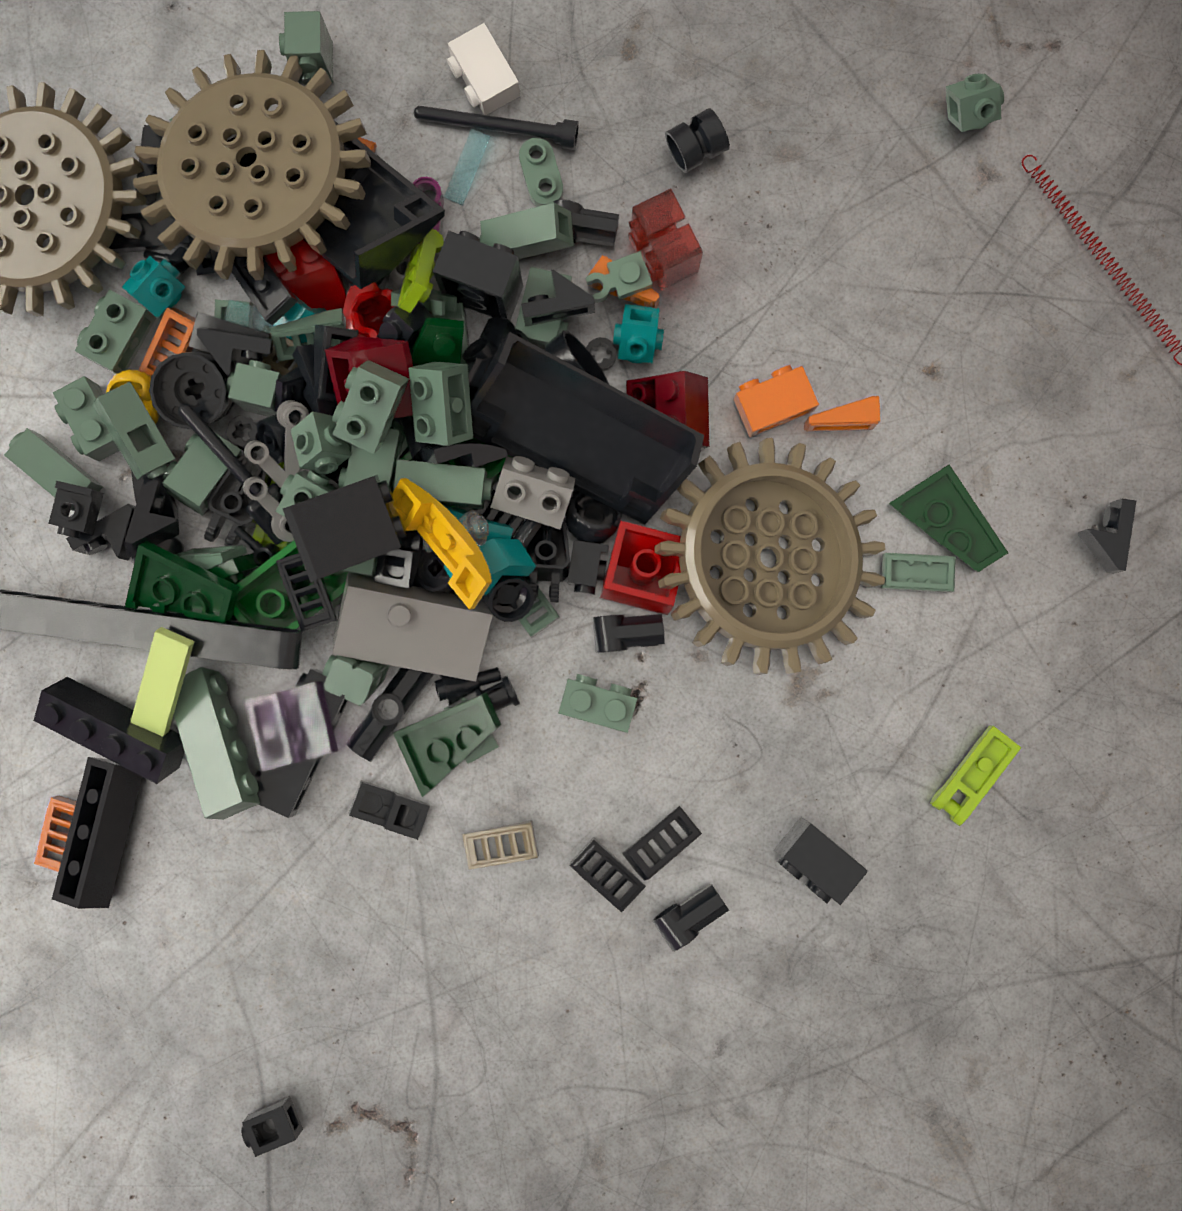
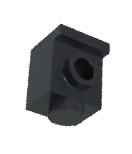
M419 301L411 313L395 306L384 316L383 324L379 328L377 337L408 341L409 349L411 350L426 318L435 317Z
M56 481L55 488H57L48 524L58 526L57 534L79 539L81 532L93 535L104 493ZM73 504L75 507V512L72 516L69 517L71 506Z
M574 540L567 582L568 585L574 586V592L595 595L597 581L604 582L607 561L600 560L601 555L608 556L609 545Z
M288 1096L283 1098L282 1101L248 1114L242 1122L241 1133L245 1145L248 1148L251 1147L255 1157L295 1141L302 1132L303 1127L292 1099ZM272 1119L276 1129H270L266 1121Z

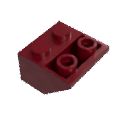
M356 336L325 350L337 404L340 401L345 402L349 389L345 388V383L352 368H358L364 362L370 360L409 378L394 418L413 415L409 368L413 367L408 341Z
M679 371L626 381V394L703 434L704 439L701 448L710 447L708 377L688 371Z

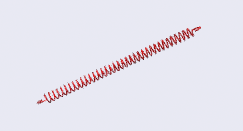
M1033 155L1025 156L1022 159V166L1025 169V171L1027 173L1034 171L1031 175V178H1035L1036 176H1038V178L1035 180V183H1039L1043 180V182L1039 185V188H1043L1044 186L1048 185L1044 189L1043 193L1051 191L1048 194L1047 198L1055 196L1051 203L1053 204L1059 201L1058 204L1055 206L1056 209L1060 208L1061 206H1064L1060 210L1059 214L1068 211L1064 215L1063 219L1072 216L1068 220L1067 224H1071L1072 222L1076 221L1071 228L1075 229L1076 227L1074 226L1081 220L1082 216L1070 222L1072 218L1078 213V211H1075L1074 213L1066 217V215L1074 208V206H1071L1065 211L1061 212L1070 203V200L1065 202L1061 206H1058L1066 198V195L1059 198L1057 201H1054L1057 198V196L1062 192V190L1050 196L1051 193L1058 187V185L1046 191V189L1054 182V180L1048 182L1044 186H1041L1050 177V175H1047L1040 181H1037L1046 172V170H1043L1036 176H1033L1042 165H1039L1033 170L1028 171L1024 166V159L1030 156L1033 157L1035 161H1037V159ZM1084 221V222H1082L1081 224L1078 225V226H1080V227H1079V229L1076 231L1075 234H1079L1080 232L1085 231V232L1080 236L1079 239H1083L1084 237H1082V236H1083V235L1090 229V227H1091V226H1088V227H1086L1085 229H1083L1082 231L1078 232V231L1086 224L1087 221ZM1093 231L1085 236L1089 237L1084 241V244L1092 242L1089 245L1088 250L1092 249L1093 247H1096L1092 252V255L1102 251L1096 257V260H1099L1100 258L1106 256L1100 262V265H1103V261L1111 254V252H1108L1103 256L1099 257L1107 249V247H1104L1095 252L1102 245L1103 242H1099L1098 244L1091 247L1099 238V236H1097L1089 242H1087V240L1095 233V231ZM1112 257L1106 261L1109 263L1105 266L1104 270L1113 267L1108 273V275H1112L1113 273L1119 271L1112 278V280H1116L1117 278L1123 276L1116 283V285L1118 286L1121 283L1126 282L1121 287L1120 291L1130 287L1128 291L1124 294V296H1127V293L1135 286V283H1132L1125 287L1130 282L1131 278H1128L1123 282L1119 283L1127 275V272L1115 278L1123 270V267L1111 273L1119 265V262H1117L1108 267L1115 259V257ZM1140 288L1131 291L1130 293H1133L1134 291L1136 292L1128 299V301H1131L1134 298L1139 297L1133 303L1132 306H1136L1137 304L1143 302L1137 308L1136 311H1140L1141 309L1149 306L1140 316H1144L1145 314L1152 312L1145 319L1144 322H1147L1148 320L1154 317L1156 318L1149 324V327L1161 322L1153 330V332H1156L1157 330L1165 327L1157 335V337H1160L1161 335L1169 332L1161 340V342H1164L1165 340H1168L1173 337V339L1169 341L1165 345V347L1167 348L1170 345L1178 342L1169 351V353L1173 352V349L1180 343L1181 340H1177L1171 343L1176 338V335L1168 337L1171 334L1172 329L1162 333L1168 327V324L1159 327L1164 322V319L1155 322L1159 318L1160 314L1154 315L1153 317L1148 319L1156 311V309H1152L1145 313L1152 306V304L1150 303L1142 307L1147 302L1148 298H1145L1138 302L1144 295V293H1141L1132 298L1139 291ZM1182 348L1173 356V359L1179 365H1182V363H1179L1175 356L1182 351Z

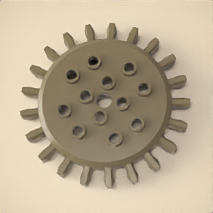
M257 50L254 73L241 74V69L232 55L227 54L223 55L224 70L227 76L225 79L212 84L208 75L198 66L192 69L194 81L201 91L189 100H186L180 92L169 87L165 94L172 106L178 110L171 122L152 115H148L145 120L157 135L163 136L160 147L135 146L134 151L143 163L157 165V174L134 178V187L141 195L161 192L163 198L141 209L142 216L150 225L156 224L169 216H173L176 219L157 238L171 251L186 236L190 235L194 240L183 256L187 264L197 270L208 251L212 249L218 252L214 270L222 279L227 280L230 277L235 256L247 257L249 273L255 280H263L264 255L277 252L281 263L289 272L297 270L296 258L292 254L290 247L304 238L313 250L321 255L325 253L327 249L320 234L315 231L325 219L345 230L351 225L342 210L334 207L339 195L363 200L366 194L359 182L344 179L345 169L370 167L371 164L366 150L344 149L345 142L367 135L361 119H353L336 125L334 122L335 118L354 106L345 89L323 104L319 98L332 83L324 69L320 68L304 87L298 83L303 71L299 65L298 56H290L281 76L271 74L272 64L265 50ZM243 103L241 107L234 108L235 105ZM278 105L274 111H268L270 106ZM201 131V136L194 139L196 134ZM237 135L233 141L227 142L229 137ZM266 138H272L268 144L262 145V141ZM301 141H307L305 146L301 148L296 147ZM245 154H257L256 161L248 167L240 166V160ZM190 165H195L191 172H186ZM230 168L226 175H220L221 171ZM260 171H265L263 177L259 179L255 178L256 174H258ZM296 174L300 175L297 181L290 182L291 177ZM218 202H223L221 208L216 210L214 209V206ZM253 205H258V209L255 212L248 213Z
M38 82L35 106L29 107L26 106V98L22 91L13 85L7 86L9 111L0 114V147L5 144L4 148L0 151V192L4 191V196L0 200V241L3 240V245L0 248V311L10 315L13 313L18 291L25 292L26 312L36 317L44 316V292L53 290L58 305L68 310L75 308L69 284L80 279L85 287L100 293L103 287L99 278L94 275L91 269L101 258L107 264L123 269L126 262L117 252L109 249L116 233L127 238H139L141 233L129 222L121 220L123 206L136 207L146 205L145 196L136 190H123L122 185L123 178L143 172V165L133 157L116 162L113 156L115 152L132 141L130 135L118 127L101 139L97 134L111 118L112 114L97 103L81 122L77 118L86 98L78 91L69 88L61 109L56 110L54 109L56 91L45 82ZM51 139V145L45 148V143ZM74 162V168L68 172V166ZM27 165V171L21 175L22 168ZM33 188V200L27 205H22V194L27 189ZM50 188L49 196L44 198L45 191ZM74 212L73 218L67 221L68 214ZM26 214V221L21 224V217ZM50 238L48 246L43 247L44 240Z
M766 438L759 442V464L753 465L748 464L741 442L734 443L727 448L733 471L726 476L716 461L709 455L699 462L698 465L711 483V486L703 492L693 482L685 479L676 489L683 497L694 504L689 514L687 515L677 509L667 508L660 516V519L666 523L682 529L680 543L668 540L655 545L656 554L678 556L681 573H670L658 581L659 588L672 589L678 585H684L690 598L687 603L679 605L671 613L674 621L685 619L697 610L707 623L697 632L692 643L697 647L704 646L712 641L717 632L728 638L729 641L721 663L726 666L736 663L743 646L753 648L755 650L753 674L762 675L768 673L771 650H781L786 674L801 672L798 646L804 644L808 645L813 658L818 664L831 661V654L822 636L831 631L838 641L844 645L853 644L858 638L852 629L842 621V618L848 610L857 617L864 619L874 616L876 610L868 603L858 599L856 594L860 585L869 588L883 585L885 582L884 576L862 570L863 556H873L886 550L885 543L871 541L861 543L857 527L869 524L877 517L875 509L863 510L852 516L844 502L856 493L860 484L856 480L846 483L837 492L826 484L825 481L832 473L836 463L831 457L817 465L814 474L803 470L802 463L805 458L806 445L802 443L793 446L788 454L787 464L775 463L773 438ZM747 499L752 500L754 502V511H750L747 509ZM781 502L788 506L787 514L780 511L779 505ZM712 531L720 535L719 544L711 540ZM746 534H749L753 537V546H749L746 544ZM780 537L787 540L786 549L780 547L778 542ZM813 540H817L820 543L819 551L813 549ZM764 548L772 550L776 555V563L772 568L766 567L761 562L760 554ZM711 567H716L719 570L718 579L711 577ZM746 569L753 573V580L751 582L747 581L744 577ZM779 572H783L786 575L787 581L785 584L779 582ZM813 574L817 575L820 579L818 586L813 585L811 581ZM745 604L752 608V615L750 617L743 613ZM778 607H782L786 611L784 619L778 617Z

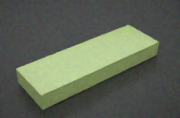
M163 627L155 631L130 723L162 737L169 732L194 645L193 640Z

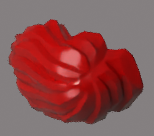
M374 282L362 289H359L356 285L350 286L342 312L346 319V329L359 330L358 336L378 338L377 335L379 334L381 324H383L384 316L394 307L391 306V292L393 290L388 288L380 289Z

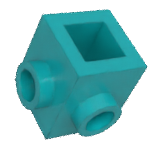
M149 256L146 260H141L134 265L130 271L131 277L124 283L122 288L155 317L159 318L166 308H172L178 303L185 286L176 279L181 273L168 261L163 259L158 263Z
M625 304L622 324L615 323L613 344L619 345L618 359L628 360L636 364L643 362L653 363L654 351H662L664 329L658 328L660 308Z

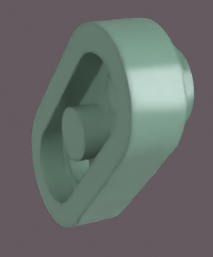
M542 138L528 139L519 150V160L531 201L538 207L553 203L555 200H561L563 197V183L552 146ZM535 150H538L543 154L538 159H534L530 156V154ZM543 183H549L552 186L548 192L541 191L539 187Z

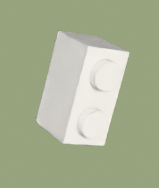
M485 23L448 43L451 56L447 58L448 65L456 78L462 76L467 87L464 88V92L473 108L479 105L483 114L488 115L521 96L519 81Z

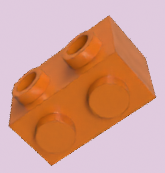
M787 365L772 372L773 378L760 383L757 378L739 386L740 391L736 393L733 400L749 438L814 412L819 406L803 366L792 369L791 365Z

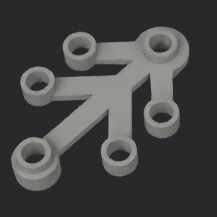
M294 400L283 402L277 410V420L280 425L285 427L284 470L269 455L268 447L261 441H250L244 449L246 458L252 463L258 464L280 488L290 474L295 476L296 473L307 470L300 469L291 429L308 416L309 413L303 404ZM294 410H298L300 412L299 421L291 423L289 421V414ZM255 446L262 447L263 453L259 458L251 457V450ZM259 477L248 478L243 485L244 493L250 499L257 500L272 516L271 528L273 533L283 541L292 542L294 538L291 530L285 529L286 517L275 512L280 503L268 493L267 484ZM330 479L329 484L338 489V484ZM255 482H259L261 484V491L258 494H250V486Z

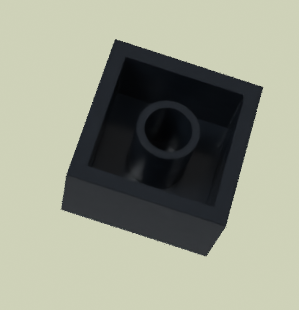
M802 817L799 818L774 849L781 855L777 862L798 880L803 875L806 876L809 880L805 885L827 904L833 899L841 906L868 872L866 868L812 823Z

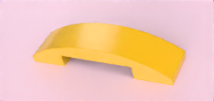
M401 478L392 493L394 501L388 503L394 517L400 516L405 531H418L453 574L448 582L450 587L469 610L475 609L492 582L488 564L481 550L465 527L445 506L417 484L407 478Z

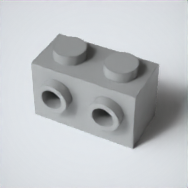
M506 457L490 508L560 529L573 492L575 478L570 477L568 472L560 468L550 467L545 469L536 466L532 460L525 457Z

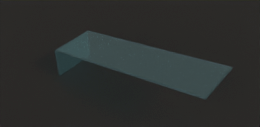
M473 128L471 129L444 198L460 205L464 204L491 136Z
M229 299L224 320L271 333L270 330L273 326L261 317L256 307Z

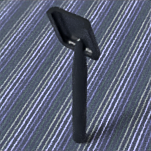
M189 404L179 406V415L242 485H244L248 478L254 477ZM258 482L250 486V493L258 494L261 491V486ZM273 483L268 487V493L280 503L283 498V494L280 493L281 488L276 483ZM257 500L251 501L246 507L247 513L275 545L283 542L272 531V516ZM286 521L285 529L290 530L288 522Z

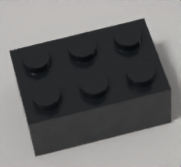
M448 230L433 269V274L441 294L456 296L457 303H463L464 309L489 318L499 316L502 319H509L511 321L524 287L518 256L514 255L515 252L505 245L495 243L492 247L481 243L480 238L470 232L460 231L457 234Z

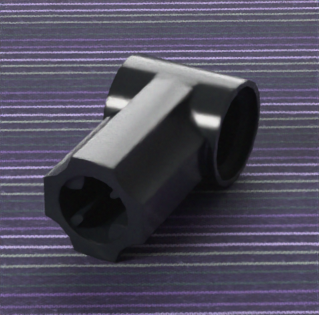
M561 199L553 201L571 211L574 244L582 241L614 247L619 214L584 209L581 204L570 200Z
M662 614L625 617L624 615L593 617L596 653L628 650V647H647L665 644Z
M709 884L683 903H675L659 913L653 919V923L671 950L677 951L694 940L699 935L698 931L721 917L729 909L713 885Z

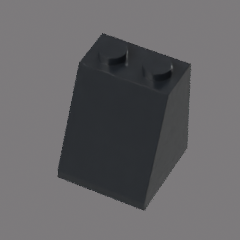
M378 475L283 508L310 582L403 546L401 538L406 537L407 534L400 516L393 517L388 503L394 501L386 480L380 482Z

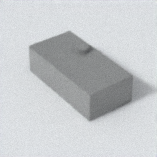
M348 573L333 637V655L476 682L493 614L488 609L484 600H480L475 609L469 610L456 594L434 592L417 586L404 588L377 583L375 578Z

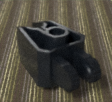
M251 451V457L257 458V454ZM244 453L238 459L251 473L254 463L249 461ZM259 467L254 477L261 478L269 487L272 479ZM229 470L207 499L209 509L214 514L204 534L206 540L214 542L219 536L226 519L234 521L225 539L224 546L239 544L241 538L233 532L237 526L240 525L246 530V528H255L257 524L246 511L247 505L253 500L244 493L243 485Z
M565 517L560 529L548 526V540H546L547 526L542 524L526 548L527 553L536 565L529 576H524L529 580V585L532 587L534 601H536L539 591L537 580L551 581L549 586L550 602L558 603L560 582H563L569 575L571 562Z

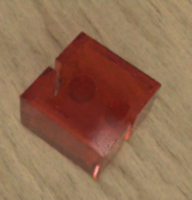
M671 188L633 206L631 221H629L631 232L628 233L629 240L636 252L642 251L647 261L645 265L652 283L657 281L661 290L698 273L703 255V250L689 223L680 228L676 226V223L685 219V215Z

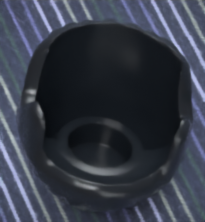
M577 491L570 498L565 513V520L569 532L578 541L601 544L616 533L622 513L621 511L618 513L613 508Z

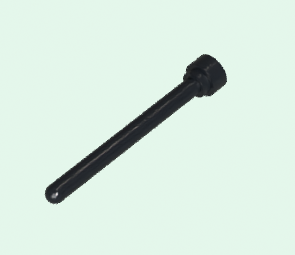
M417 106L413 111V115L417 120L553 139L554 143L560 144V147L575 150L577 144L579 121L564 119L563 122L551 125L426 106Z

